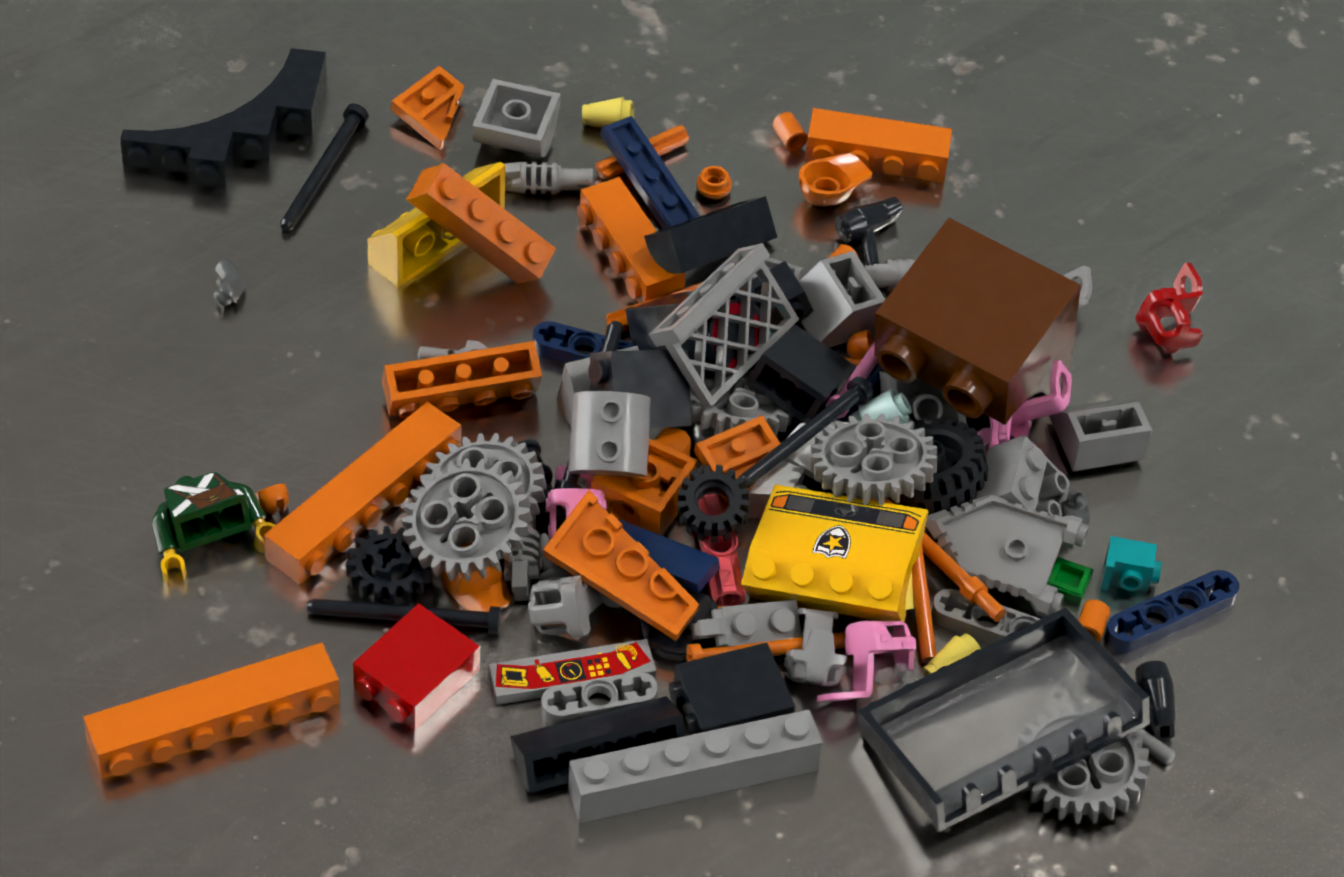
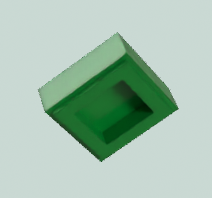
M1057 557L1047 585L1058 588V593L1064 594V601L1080 606L1094 569Z

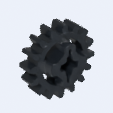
M384 526L383 534L379 535L372 529L368 530V540L357 537L355 539L356 548L348 549L346 575L350 577V587L352 589L359 588L362 599L371 594L374 595V603H380L383 598H387L390 604L395 605L396 598L402 597L408 603L411 601L412 591L422 595L424 593V583H431V565L422 568L418 557H413L409 545H407L403 536L405 528L401 527L395 534L391 533L389 526Z

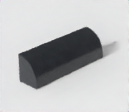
M766 196L740 201L644 236L648 250L657 264L666 271L675 274H681L730 256L739 248L761 244L778 238Z
M665 696L510 736L520 776L526 789L531 793L568 783L569 762L572 760L685 736L681 712Z

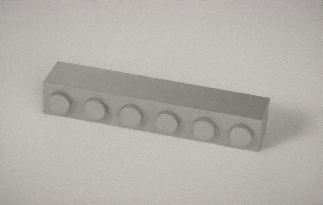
M809 709L572 760L569 762L568 791L579 823H584L818 771L823 742Z

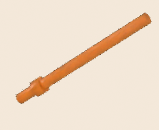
M885 498V503L895 504L889 498ZM924 532L922 540L923 553L960 588V594L970 604H977L995 622L1000 621L1005 616L1006 610L988 593V587L977 576L971 577Z

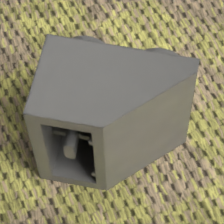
M854 251L821 260L799 281L814 310L798 322L801 329L827 347L848 342L853 334L860 331L869 330L871 334H875V313L886 299Z
M1119 398L1069 406L1061 413L1049 415L1072 471L1145 459L1152 429L1139 401Z
M1026 435L988 449L986 456L988 479L984 481L985 487L982 491H977L976 499L991 494L1007 499L1012 504L1019 503L1023 504L1025 508H1035L1037 512H1048V515L1053 517L1055 515L1063 516V503L1067 499L1070 481Z

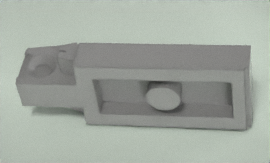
M796 600L725 606L712 610V619L698 620L697 623H691L693 640L715 638L716 647H730L802 637Z

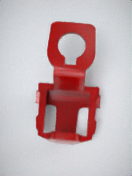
M1192 263L1183 264L1174 280V288H1161L1160 290L1150 292L1135 317L1139 329L1148 336H1152L1155 343L1162 348L1165 354H1174L1181 349L1196 347L1203 337L1201 329L1190 328L1191 322L1188 313L1194 310L1203 294L1201 279ZM1187 276L1190 278L1192 284L1191 293H1186L1185 291V280ZM1174 316L1178 326L1174 330L1165 331L1160 323L1161 319Z

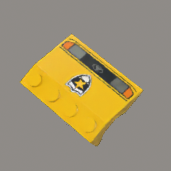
M775 484L750 545L741 585L749 598L769 602L796 600L798 607L831 611L877 621L904 622L906 592L912 566L920 554L929 512L927 509L885 502L884 505H880L877 501L870 500L867 505H863L861 498L847 502V496L840 495L834 497L831 493Z

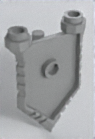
M991 494L972 500V504L966 502L961 504L960 508L954 506L950 508L951 511L947 512L945 509L928 515L925 527L933 539L938 540L937 545L944 549L971 577L977 576L990 589L995 587L1000 592L1005 593L1008 591L1011 592L1012 596L1018 597L1020 595L1025 597L1024 600L1030 601V605L1038 616L1051 615L1061 609L1064 594L1058 593V588L1047 585L1061 545L1074 549L1075 546L1083 547L1089 525L1084 524L1082 518L1072 515L1064 517L1055 515L1053 517L1048 515V512H1037L1035 508H1025L1023 504L1019 503L1012 504L1007 499Z

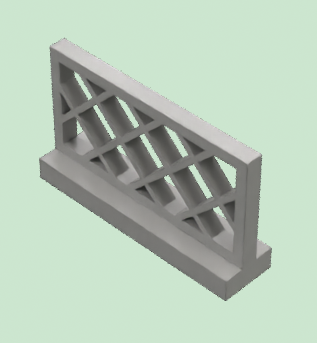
M763 243L737 249L648 334L656 347L666 346L704 408L712 407L760 359L762 354L799 320L764 262L770 254ZM755 273L762 282L761 295L751 293L752 276ZM732 296L740 297V317L729 314V303ZM751 300L761 302L760 321L750 319ZM771 305L776 306L784 318L778 325L770 324ZM710 317L719 319L717 338L706 336L707 320ZM728 321L739 324L738 343L727 341ZM749 326L759 328V343L756 347L748 345ZM687 339L696 341L695 360L689 359L681 347ZM706 343L717 345L716 365L705 363ZM727 348L737 350V366L734 369L726 367ZM704 370L715 372L714 389L709 392L704 384Z

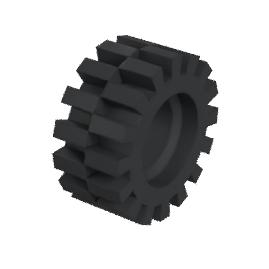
M709 465L702 466V473L700 474L696 469L690 472V479L684 478L681 489L678 492L679 521L682 526L686 525V532L691 536L694 532L698 533L697 540L703 542L705 536H710L711 543H718V536H723L724 541L731 539V532L737 535L742 529V524H746L749 513L748 487L744 488L745 481L740 476L736 479L735 471L730 468L727 474L723 473V466L716 465V471H710ZM709 492L721 493L727 498L729 506L721 515H707L698 506L701 496Z

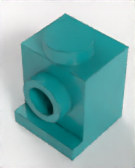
M1110 536L1104 558L1100 590L1108 591L1109 586H1115L1130 591L1136 590L1148 593L1150 583L1158 585L1162 561L1155 560L1157 544Z

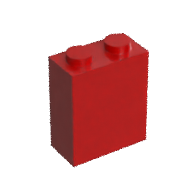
M418 603L353 662V685L362 698L374 701L384 708L394 721L398 723L403 722L415 731L480 671V646Z

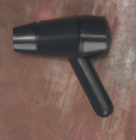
M894 196L880 202L853 207L835 218L836 232L839 238L846 243L861 240L865 265L869 266L871 264L873 266V264H879L875 232L898 220L903 210L902 204Z
M1162 661L1142 663L1135 670V680L1149 696L1150 727L1154 737L1158 740L1171 739L1175 736L1176 711L1174 684L1168 667ZM1091 674L1087 677L1086 683L1090 689L1107 692Z

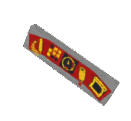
M647 639L488 664V673L496 705L542 698L543 693L553 686L631 672H645L656 679V668Z

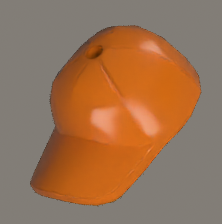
M845 153L806 163L799 170L798 177L800 189L805 200L817 207H828L841 204L847 200L853 189L870 180L873 174L856 155Z
M463 543L460 548L468 547L473 543ZM492 566L486 567V578L483 579L478 570L472 571L471 579L467 582L463 572H458L453 581L449 580L446 569L441 573L444 587L465 610L489 612L490 606H498L504 609L511 603L510 592L504 580L503 572L496 571Z

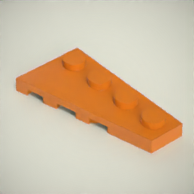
M588 490L545 546L543 556L570 574L581 576V581L677 641L699 611V604L665 568H661L649 556V551L639 541L636 542L622 528L623 524L612 513L609 514L598 503V498Z

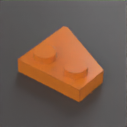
M438 66L392 100L390 110L440 150L445 144L465 86L441 66Z
M763 415L696 443L694 452L703 466L709 465L710 471H716V465L723 466V473L727 474L729 468L734 470L735 478L737 479L742 473L777 447L780 442ZM721 494L725 503L727 504V506H729L727 498L723 494Z

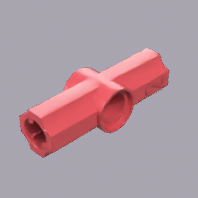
M718 494L704 495L698 501L700 510L711 516L721 515L728 508L724 499ZM731 532V539L724 541L723 536H718V543H711V537L705 536L704 542L699 540L701 551L719 558L720 565L718 571L707 583L709 597L717 605L735 606L745 603L746 595L741 585L742 574L737 554V535Z

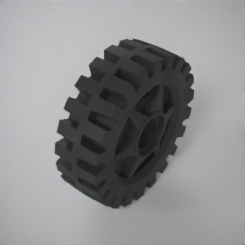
M932 418L931 424H926L925 419L916 421L917 426L914 427V430L924 428L925 437L932 436L933 446H937V473H933L932 483L926 482L924 491L914 489L913 498L901 494L899 503L894 502L890 497L889 499L897 505L927 509L929 515L935 513V508L941 507V510L946 509L949 511L951 508L950 504L954 503L960 507L961 504L965 503V498L970 500L975 498L977 491H982L985 487L984 481L988 479L987 457L981 435H978L977 430L973 427L969 429L968 424L960 422L956 425L955 420L947 419L944 424L941 423L940 418Z

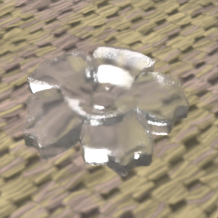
M896 663L893 671L889 667L884 670H878L873 681L881 687L875 690V700H879L918 679H910L913 672L906 664Z

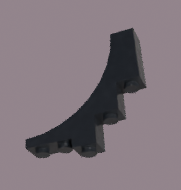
M291 48L284 67L269 86L254 99L236 110L210 121L174 129L153 131L123 130L120 138L122 164L126 166L190 173L191 183L226 187L234 157L270 161L277 131L313 135L327 79L326 52Z

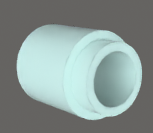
M890 389L869 400L867 403L859 405V410L852 413V416L858 421L863 420L864 414H868L872 420H877L880 414H884L885 421H891L898 416L900 417V424L903 425L909 422L908 415L912 413V408L902 392L897 394L893 389Z

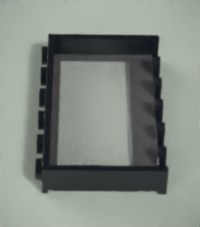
M1065 607L1051 615L1042 617L1039 621L1021 630L1008 634L1006 637L982 649L975 650L970 655L948 666H943L936 672L913 683H909L879 700L870 702L858 710V719L862 740H866L933 821V826L936 830L940 832L1150 725L1149 696Z

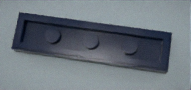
M633 116L601 128L600 136L663 229L700 216Z

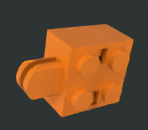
M675 427L664 428L655 440L649 438L647 478L595 475L591 481V489L602 490L604 499H606V511L609 514L612 513L618 520L621 519L663 536L678 514V492L681 489L682 481L685 477L690 479V472L695 469L697 470L698 460L690 457L691 438L682 429Z

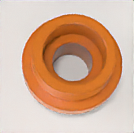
M709 166L704 168L697 177L696 188L705 197L713 199L722 198L730 193L732 180L724 168Z

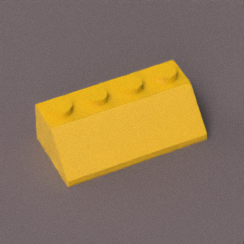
M497 162L475 168L463 176L464 179L505 209L506 165L502 162ZM415 207L411 211L403 213L397 220L385 228L377 230L367 239L368 265L398 288L464 243Z

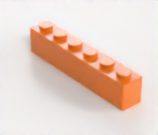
M429 402L423 404L264 534L265 560L299 585L311 575L314 576L320 573L330 559L339 552L346 551L352 545L354 539L366 529L375 527L385 513L405 501L410 491L421 484L420 476L428 474L426 464H438L435 453L441 452L448 455L450 453L449 443L456 445L458 448L462 446L461 424Z
M321 642L83 716L86 740L101 779L113 775H124L132 769L154 762H165L173 756L192 750L206 749L217 742L233 737H244L255 730L274 724H285L293 718L312 712H323L331 706L340 704L339 678Z

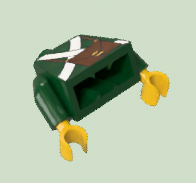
M210 472L195 478L183 476L174 485L164 489L166 501L158 506L152 520V528L159 554H164V558L161 561V571L166 583L169 584L167 572L172 568L181 570L183 580L187 576L185 562L175 552L178 548L180 552L251 529L253 525L256 529L254 547L258 552H265L264 534L272 529L275 524L264 521L266 514L248 485L228 481L219 473Z

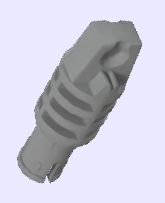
M527 162L504 164L506 165L505 191L526 194V190H531V194H536V190H541V194L551 191V195H557V193H560V190L581 191V189L593 186V168H561L560 164L553 162L552 165H547V162H542V165H537V162H532V164H527Z
M533 514V521H530L529 525L530 536H520L525 548L523 550L512 548L511 551L515 560L510 562L505 559L504 580H512L511 587L514 593V601L530 600L531 580L539 579L540 535L535 530L536 515Z

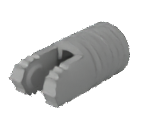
M886 259L885 264H873V266L869 264V266L865 265V269L878 288H885L886 292H892L916 260Z

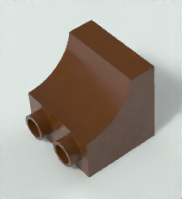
M948 218L876 311L874 356L877 357V361L882 369L896 380L912 383L917 378L942 391L946 402L958 413L969 418H979L982 414H985L1005 425L1017 409L1035 394L1042 397L1051 394L1050 379L1054 360H1061L1067 370H1071L1081 285ZM1061 376L1059 377V384L1062 382Z

